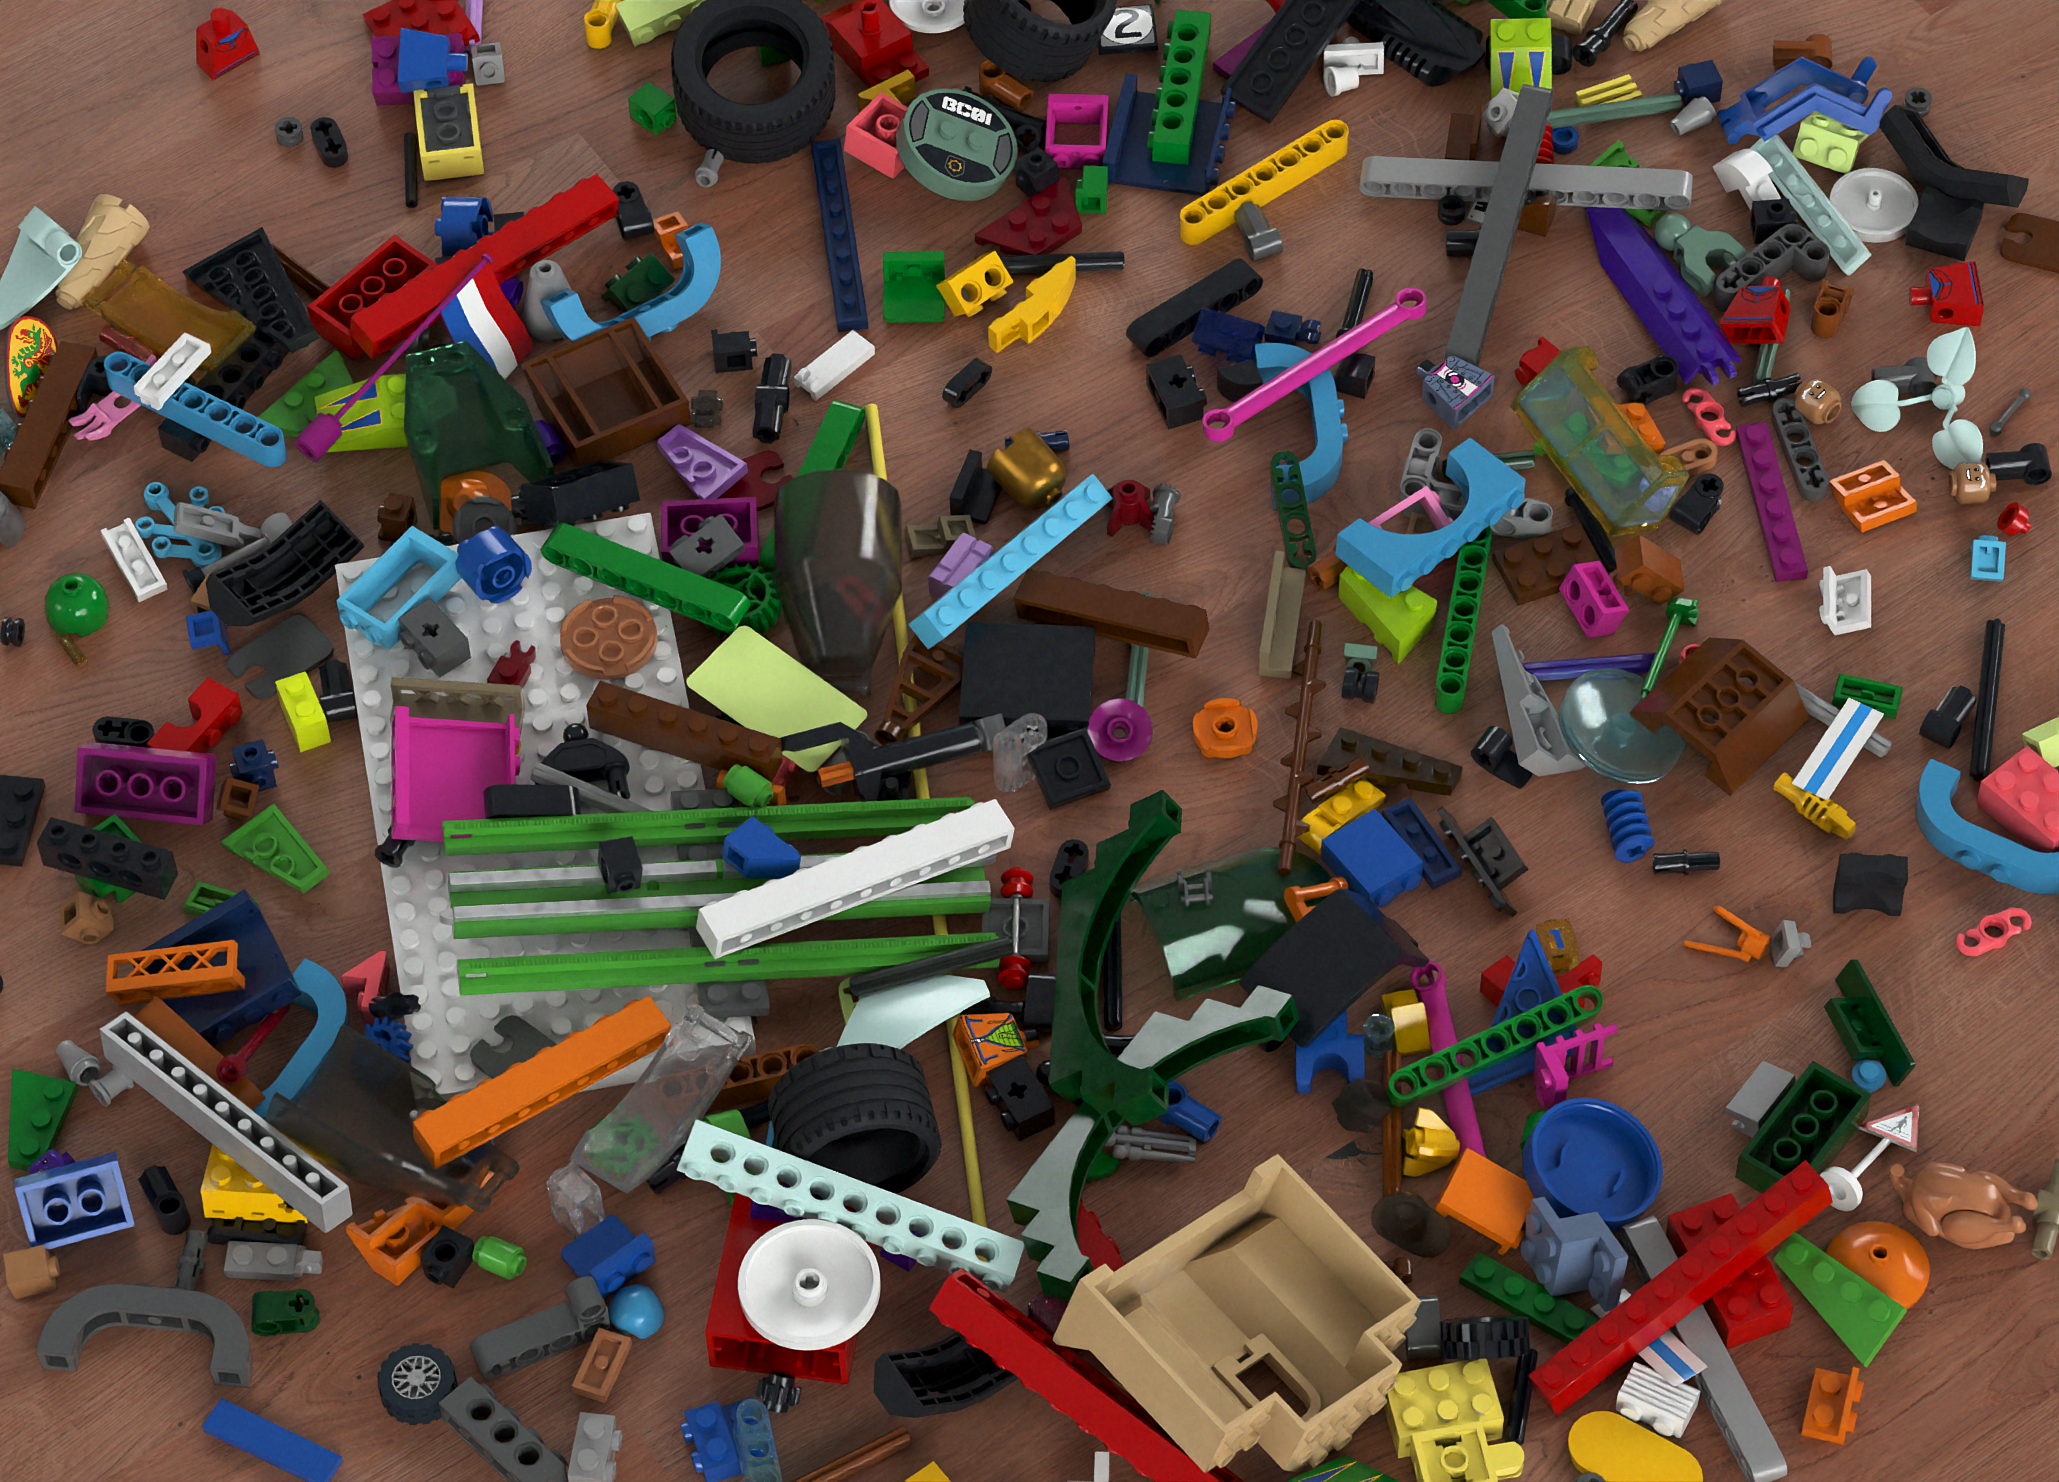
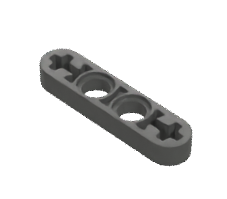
M1789 398L1779 399L1773 405L1771 419L1798 491L1802 498L1807 501H1821L1827 495L1829 479L1805 417L1800 411L1795 409V400ZM1786 414L1791 415L1790 423L1788 424ZM1796 433L1801 435L1803 440L1793 442L1787 436ZM1805 457L1809 458L1813 464L1802 466L1796 460ZM1811 476H1813L1812 481L1814 483V486L1809 485V480Z

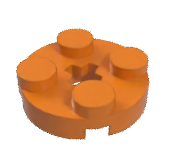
M1214 699L1204 704V709L1195 714L1192 723L1193 738L1196 745L1201 749V753L1207 758L1244 756L1252 751V746L1257 739V717L1250 708L1248 711L1236 699ZM1222 724H1227L1228 728L1233 729L1229 732L1219 731Z

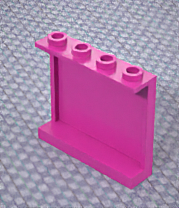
M395 707L391 720V839L443 842L442 821L485 819L483 795L485 788L498 784H516L515 776H519L520 756H515V747L519 746L520 728L515 727L514 714H509L507 722L504 724L409 717V707ZM470 834L451 835V838L470 837Z

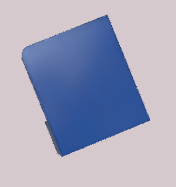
M212 610L186 616L189 642L193 650L218 644L224 655L231 653L227 626Z

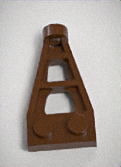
M916 634L913 636L902 654L883 722L874 734L876 740L881 745L901 741L909 730L959 688L962 682L964 653L941 641L927 649ZM918 667L941 679V682L932 690L927 691L911 683V676L913 670ZM903 693L922 702L913 713L897 706Z

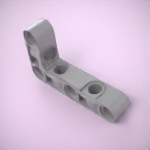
M1431 428L1421 429L1416 432L1409 456L1406 458L1400 484L1399 503L1425 486H1428L1430 491H1434L1439 496L1442 502L1441 508L1447 518L1450 517L1456 520L1466 507L1461 491L1457 485L1436 481L1441 462L1442 436L1437 430ZM1524 497L1523 502L1518 508L1509 510L1495 525H1490L1492 534L1525 541L1550 533L1553 510L1546 502ZM1419 501L1401 511L1404 516L1411 518L1412 512L1427 515Z

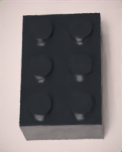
M598 460L520 485L528 522L540 523L541 527L556 526L558 523L576 526L575 521L584 519V521L600 519L603 517L602 512L609 510L611 512L624 511L630 508V503L640 501L632 463Z

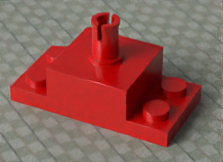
M855 0L821 17L823 25H826L827 33L831 37L833 49L868 88L906 70H909L914 75L915 83L929 76V67L913 50L912 33L882 0Z

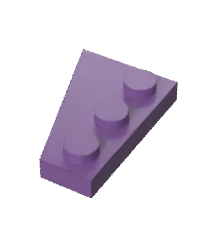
M679 423L657 441L661 454L698 500L717 499L748 473L746 462Z

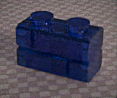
M1203 307L1191 342L1199 346L1198 352L1215 357L1216 353L1219 352L1228 355L1226 360L1232 363L1251 359L1254 361L1255 344H1261L1265 327L1259 323Z

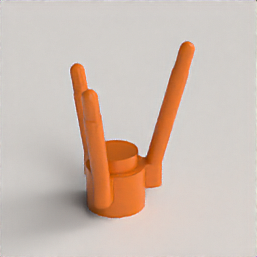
M1714 906L1713 911L1742 931L1736 944L1742 948L1741 951L1687 940L1683 942L1684 947L1739 958L1749 963L1752 957L1757 960L1762 958L1770 943L1771 936L1751 927L1723 907Z

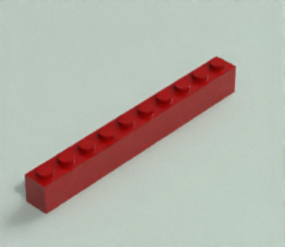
M597 173L588 179L583 178L566 192H559L542 206L531 208L525 216L516 221L507 222L501 230L492 235L483 236L472 247L466 250H459L451 259L442 264H435L427 273L419 278L408 280L400 289L393 293L384 294L371 306L358 309L351 317L350 335L372 360L407 340L482 261L481 256L483 254H489L492 257L491 268L500 285L617 216L618 196ZM440 314L429 324V326L442 319Z
M1806 1160L1530 1373L1528 1376L1537 1395L1556 1417L1830 1205L1833 1201L1828 1184Z
M962 1268L948 1276L928 1308L937 1315L936 1318L941 1324L957 1330L964 1336L965 1341L970 1346L982 1349L992 1357L995 1365L1001 1369L1009 1370L1020 1378V1382L1024 1387L1031 1391H1037L1045 1397L1053 1409L1070 1416L1076 1421L1078 1428L1088 1434L1095 1435L1104 1442V1446L1108 1451L1115 1455H1121L1132 1464L1133 1469L1140 1475L1150 1477L1155 1482H1243L1240 1477L1225 1466L1222 1468L1215 1466L1204 1473L1133 1396L1068 1347L1056 1345L1052 1340L1053 1336L965 1269Z

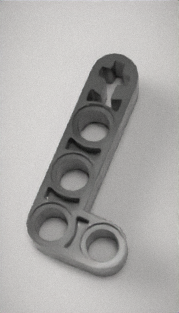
M1787 224L1718 276L1714 305L1721 312H1726L1740 288L1744 286H1760L1763 278L1767 276L1779 279L1790 269L1808 281H1819L1826 276L1830 249L1823 241L1799 224Z
M584 1276L568 1284L565 1289L566 1302L475 1338L470 1344V1349L483 1378L487 1380L496 1379L591 1342L598 1328L609 1331L608 1308L594 1278Z

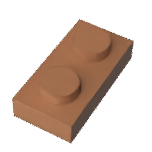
M598 1328L571 1386L572 1392L606 1403L631 1349V1338Z

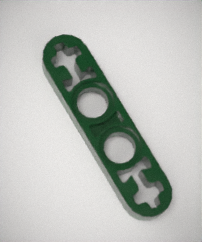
M1280 451L1272 457L1270 476L1286 559L1290 568L1306 569L1307 571V566L1316 560V547L1298 458L1292 452ZM1280 460H1285L1287 465H1292L1288 471L1289 481L1283 482L1282 468H1276L1279 466ZM1286 489H1293L1298 493L1299 500L1293 504L1285 503L1282 500L1281 493ZM1292 519H1299L1304 523L1305 530L1300 534H1293L1288 530L1287 523ZM1303 541L1304 555H1310L1307 557L1306 563H1301L1298 558L1294 559L1298 552L1297 542Z

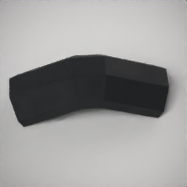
M1894 105L1884 114L1880 121L1879 128L1916 181L1924 186L1936 188L1943 194L1956 199H1975L1986 204L2019 207L2027 192L2028 178L1965 169L1953 162L1919 113L1914 109Z
M319 500L270 545L251 557L212 572L205 582L210 609L227 626L248 627L294 607L313 594L336 573V564L349 562L364 548V544Z
M956 1332L948 1338L927 1347L883 1353L875 1361L874 1394L889 1415L918 1418L960 1411L985 1400L1019 1378L1009 1370L1001 1369L995 1365L991 1356L982 1349L970 1346L965 1341L964 1336Z

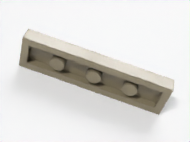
M1275 550L1259 652V676L1291 679L1306 569L1284 567L1285 551Z
M396 677L391 679L390 686L393 705L390 724L396 706L409 707V717L506 724L509 714H514L515 727L520 728L521 735L525 714L522 685ZM401 690H412L416 694L401 693ZM435 692H444L448 696H439ZM467 694H476L481 698H472ZM500 696L514 697L515 700H504Z

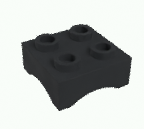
M1925 186L1916 213L1908 227L1905 245L1965 261L1982 219L1985 202L1975 199H1956L1943 194L1936 188Z
M1840 854L1833 888V913L1846 914L1857 909H1873L1889 916H1901L1904 891L1908 883V857L1893 854Z

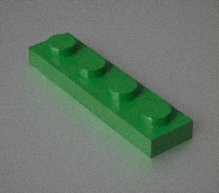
M1479 1251L1460 1275L1459 1284L1514 1315L1528 1317L1530 1324L1566 1344L1572 1342L1598 1321L1597 1317L1559 1296L1551 1297L1547 1289Z

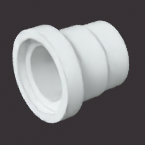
M1335 66L1326 67L1323 74L1324 86L1329 96H1339L1341 92L1358 87V72L1353 66L1336 68Z

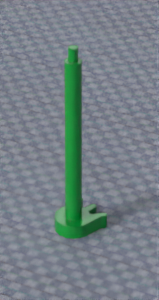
M1675 597L1668 602L1665 612L1669 621L1642 686L1641 701L1655 687L1679 624L1696 626L1697 617L1700 612L1696 608L1698 600Z

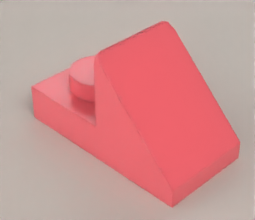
M387 951L377 952L341 976L344 993L358 995L357 1009L362 1011L365 1025H374L375 1018H377L370 1013L369 1003L378 1002H373L371 999L374 996H385L390 974Z

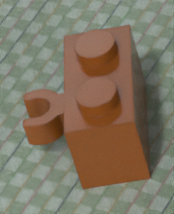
M1638 534L1615 548L1618 574L1613 577V583L1616 589L1624 586L1626 596H1631L1638 591L1661 605L1685 591L1681 561L1645 537Z

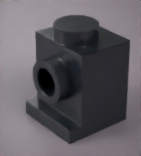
M717 329L711 330L716 373L753 370L752 357L758 356L756 338H749V331L718 334Z

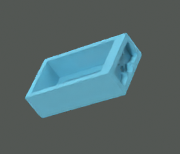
M411 526L336 600L340 621L347 628L356 629L364 634L371 643L375 645L380 644L390 650L400 640L398 634L401 630L398 618L428 599H431L436 604L461 579L456 569L459 554L414 526ZM424 563L437 571L386 623L368 614L416 564Z

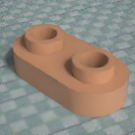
M1700 438L1667 449L1658 458V473L1659 471L1664 473L1667 471L1679 481L1713 468L1717 462V446L1708 439Z

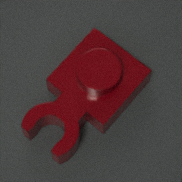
M514 641L510 647V658L500 656L487 678V683L522 685L523 688L531 674V666L529 664L533 663L536 658L535 646L531 645L526 653H519L521 650L520 641Z

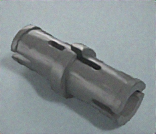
M200 1230L186 1232L183 1254L177 1261L176 1268L179 1271L175 1286L189 1291H196L199 1275L204 1272L205 1267L203 1257L208 1241V1236L205 1232Z

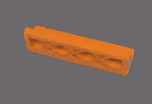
M235 940L108 955L105 992L118 1005L148 1002L155 997L164 1000L245 990V977L237 969L238 943ZM227 951V965L213 967L208 963L218 952ZM194 955L199 959L190 970L181 971L177 967L186 956ZM163 959L167 963L158 974H149L145 971L154 960ZM132 963L135 966L127 977L117 978L118 964Z

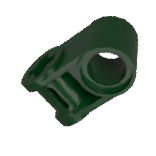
M306 1289L260 1291L252 1296L251 1331L256 1335L275 1336L287 1333H307L314 1330L320 1323V1312L315 1306L314 1296Z

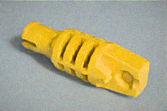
M1786 772L1781 774L1776 780L1773 790L1794 803L1796 811L1803 814L1805 818L1811 820L1815 825H1818L1819 828L1827 833L1833 832L1846 841L1855 833L1856 823L1847 816V811L1837 803H1834L1833 800L1830 798L1825 800L1793 785L1794 779Z

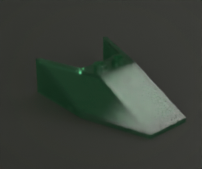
M467 341L406 355L404 434L434 530L440 529L442 481L446 477L501 463L512 464L529 482L554 475L553 463L525 399Z

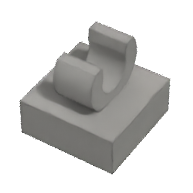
M1782 920L1771 934L1770 947L1774 966L1787 968L1794 958H1802L1804 956L1802 947L1810 948L1812 946L1809 934L1797 932L1795 921Z

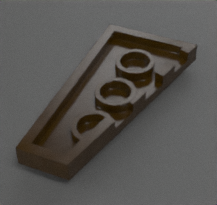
M1340 727L1318 764L1317 775H1325L1329 773L1328 769L1332 767L1338 768L1362 754L1371 770V773L1364 777L1378 779L1377 784L1391 786V784L1405 783L1410 790L1451 796L1461 778L1463 767Z

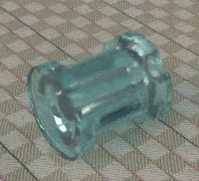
M1374 1014L1364 1024V1032L1366 1034L1364 1037V1050L1372 1057H1383L1385 1051H1392L1393 1049L1392 1034L1395 1031V1026L1390 1017L1383 1014Z

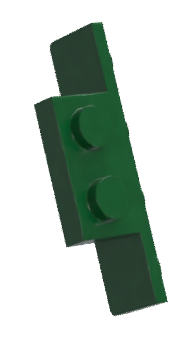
M1852 959L1835 978L1845 998H1830L1824 1008L1852 1060L1879 1059L1892 1084L1900 1086L1915 1068V1061L1857 959Z

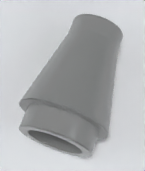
M1706 97L1693 98L1669 122L1670 127L1680 137L1684 133L1711 123L1712 118L1716 116L1715 109Z
M65 1040L58 1045L56 1054L61 1059L72 1082H76V1084L81 1086H88L91 1080L98 1079L101 1068L99 1060L95 1056L78 1047L71 1040Z

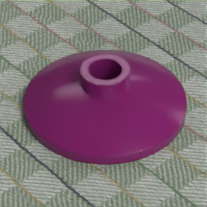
M1112 699L1099 705L1090 716L1087 728L1097 753L1101 757L1113 762H1128L1141 756L1150 745L1153 734L1152 722L1148 713L1139 704L1127 699ZM1116 729H1122L1126 735L1119 739L1114 736L1113 732Z

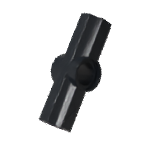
M773 353L770 357L765 358L761 384L758 383L756 386V413L752 432L753 438L760 440L761 443L772 444L773 441L779 440L783 415L788 412L789 381L792 361L783 354Z

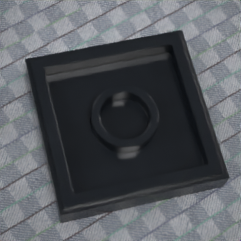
M1086 727L1028 747L1025 750V754L1050 810L1103 792L1111 787V783Z

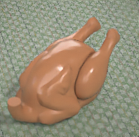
M1931 1162L1924 1167L1923 1171L1915 1179H1910L1904 1176V1168L1900 1164H1895L1890 1168L1889 1177L1892 1186L1904 1203V1216L1927 1235H1938L1963 1248L1976 1250L2011 1243L2015 1238V1233H2023L2026 1230V1225L2021 1216L2010 1218L2011 1208L2008 1206V1203L2021 1205L2028 1210H2034L2038 1207V1202L2032 1193L2013 1188L2004 1179L1989 1171L1980 1170L1967 1173L1959 1165Z

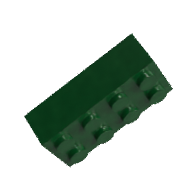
M1812 1061L1739 1155L1735 1178L1760 1193H1764L1805 1160L1820 1175L1831 1165L1866 1119L1871 1094Z

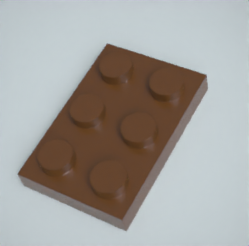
M1580 523L1492 551V560L1518 606L1559 593V587L1574 564L1599 560L1602 563Z

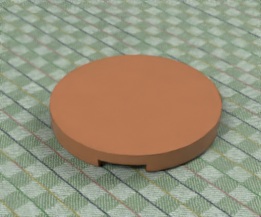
M613 595V598H603L594 601L588 599L578 604L565 617L560 629L561 651L567 663L580 674L594 679H618L637 672L649 662L657 647V628L652 614L641 603L619 595Z

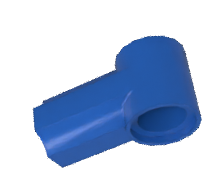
M1170 1082L1168 1084L1169 1102L1177 1104H1168V1112L1158 1116V1119L1166 1125L1179 1126L1203 1142L1210 1141L1222 1122V1116L1188 1096L1185 1087L1180 1083Z

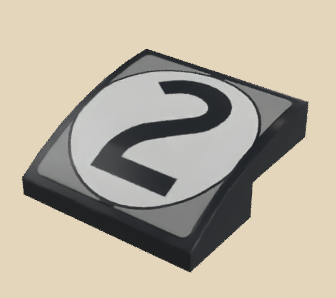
M1152 4L1116 6L1113 18L1097 43L1099 55L1158 51Z

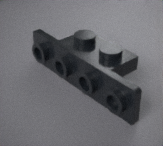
M1443 806L1437 811L1443 819L1439 822V825L1450 839L1456 838L1459 845L1455 848L1466 863L1471 861L1476 868L1472 871V874L1483 888L1486 885L1492 892L1488 896L1491 903L1499 912L1505 910L1512 917L1515 916L1518 912L1502 889L1529 869L1498 823L1490 817L1465 835L1455 818Z

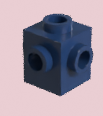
M263 739L247 742L231 749L234 762L229 763L233 779L259 785L258 792L277 787L273 770L279 768L274 751H267Z

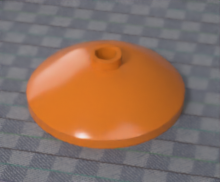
M1880 1221L1856 1223L1840 1231L1827 1248L1826 1254L1902 1305L1905 1309L1913 1306L1922 1297L1927 1288L1930 1276V1264L1927 1254L1913 1235L1896 1225ZM1874 1254H1881L1885 1257L1877 1258Z

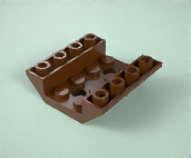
M1711 637L1704 641L1629 713L1653 734L1657 733L1666 724L1712 762L1705 776L1729 796L1745 783L1809 720L1795 683L1789 676L1744 640ZM1739 678H1749L1753 681L1754 686L1744 685ZM1708 714L1714 718L1716 723H1707L1700 715Z

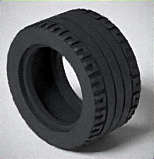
M706 0L700 3L698 7H695L692 13L681 23L671 51L674 97L677 113L681 117L682 125H685V130L691 133V137L700 146H704L706 150L715 149L714 155L719 151L723 154L724 159L747 164L770 163L798 153L799 150L807 147L822 132V129L827 125V120L831 117L834 107L833 103L835 102L834 54L831 37L827 33L826 25H823L822 19L817 17V13L809 5L804 4L802 0ZM746 47H766L777 50L793 60L801 71L797 82L788 92L777 99L760 104H743L731 101L718 94L709 85L706 78L712 67L722 57L730 52Z

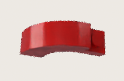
M1592 954L1567 973L1555 977L1562 994L1584 985L1597 987L1601 981L1602 961ZM1505 955L1481 972L1480 992L1497 1007L1515 966V962L1508 955ZM1585 998L1578 1000V1004L1582 1009L1585 1005Z

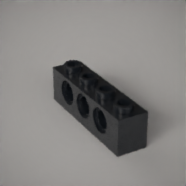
M50 817L37 841L44 866L163 900L166 899L178 875L173 851Z

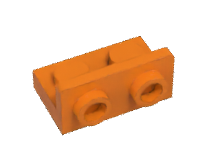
M1853 1367L1851 1376L1820 1368L1815 1369L1801 1435L1843 1445L1846 1432H1854L1858 1412L1851 1411L1852 1402L1860 1403L1864 1385L1863 1381L1857 1380L1860 1368Z

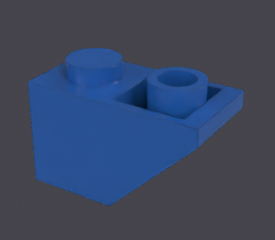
M752 816L725 837L722 859L745 878L781 879L799 870L801 855L792 845L786 844L776 836L768 825L762 824Z

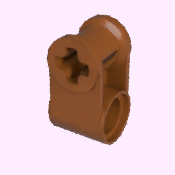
M1823 279L1814 304L1811 330L1816 336L1830 338L1837 334L1843 317L1849 309L1854 287L1848 286V288L1830 284L1829 280Z

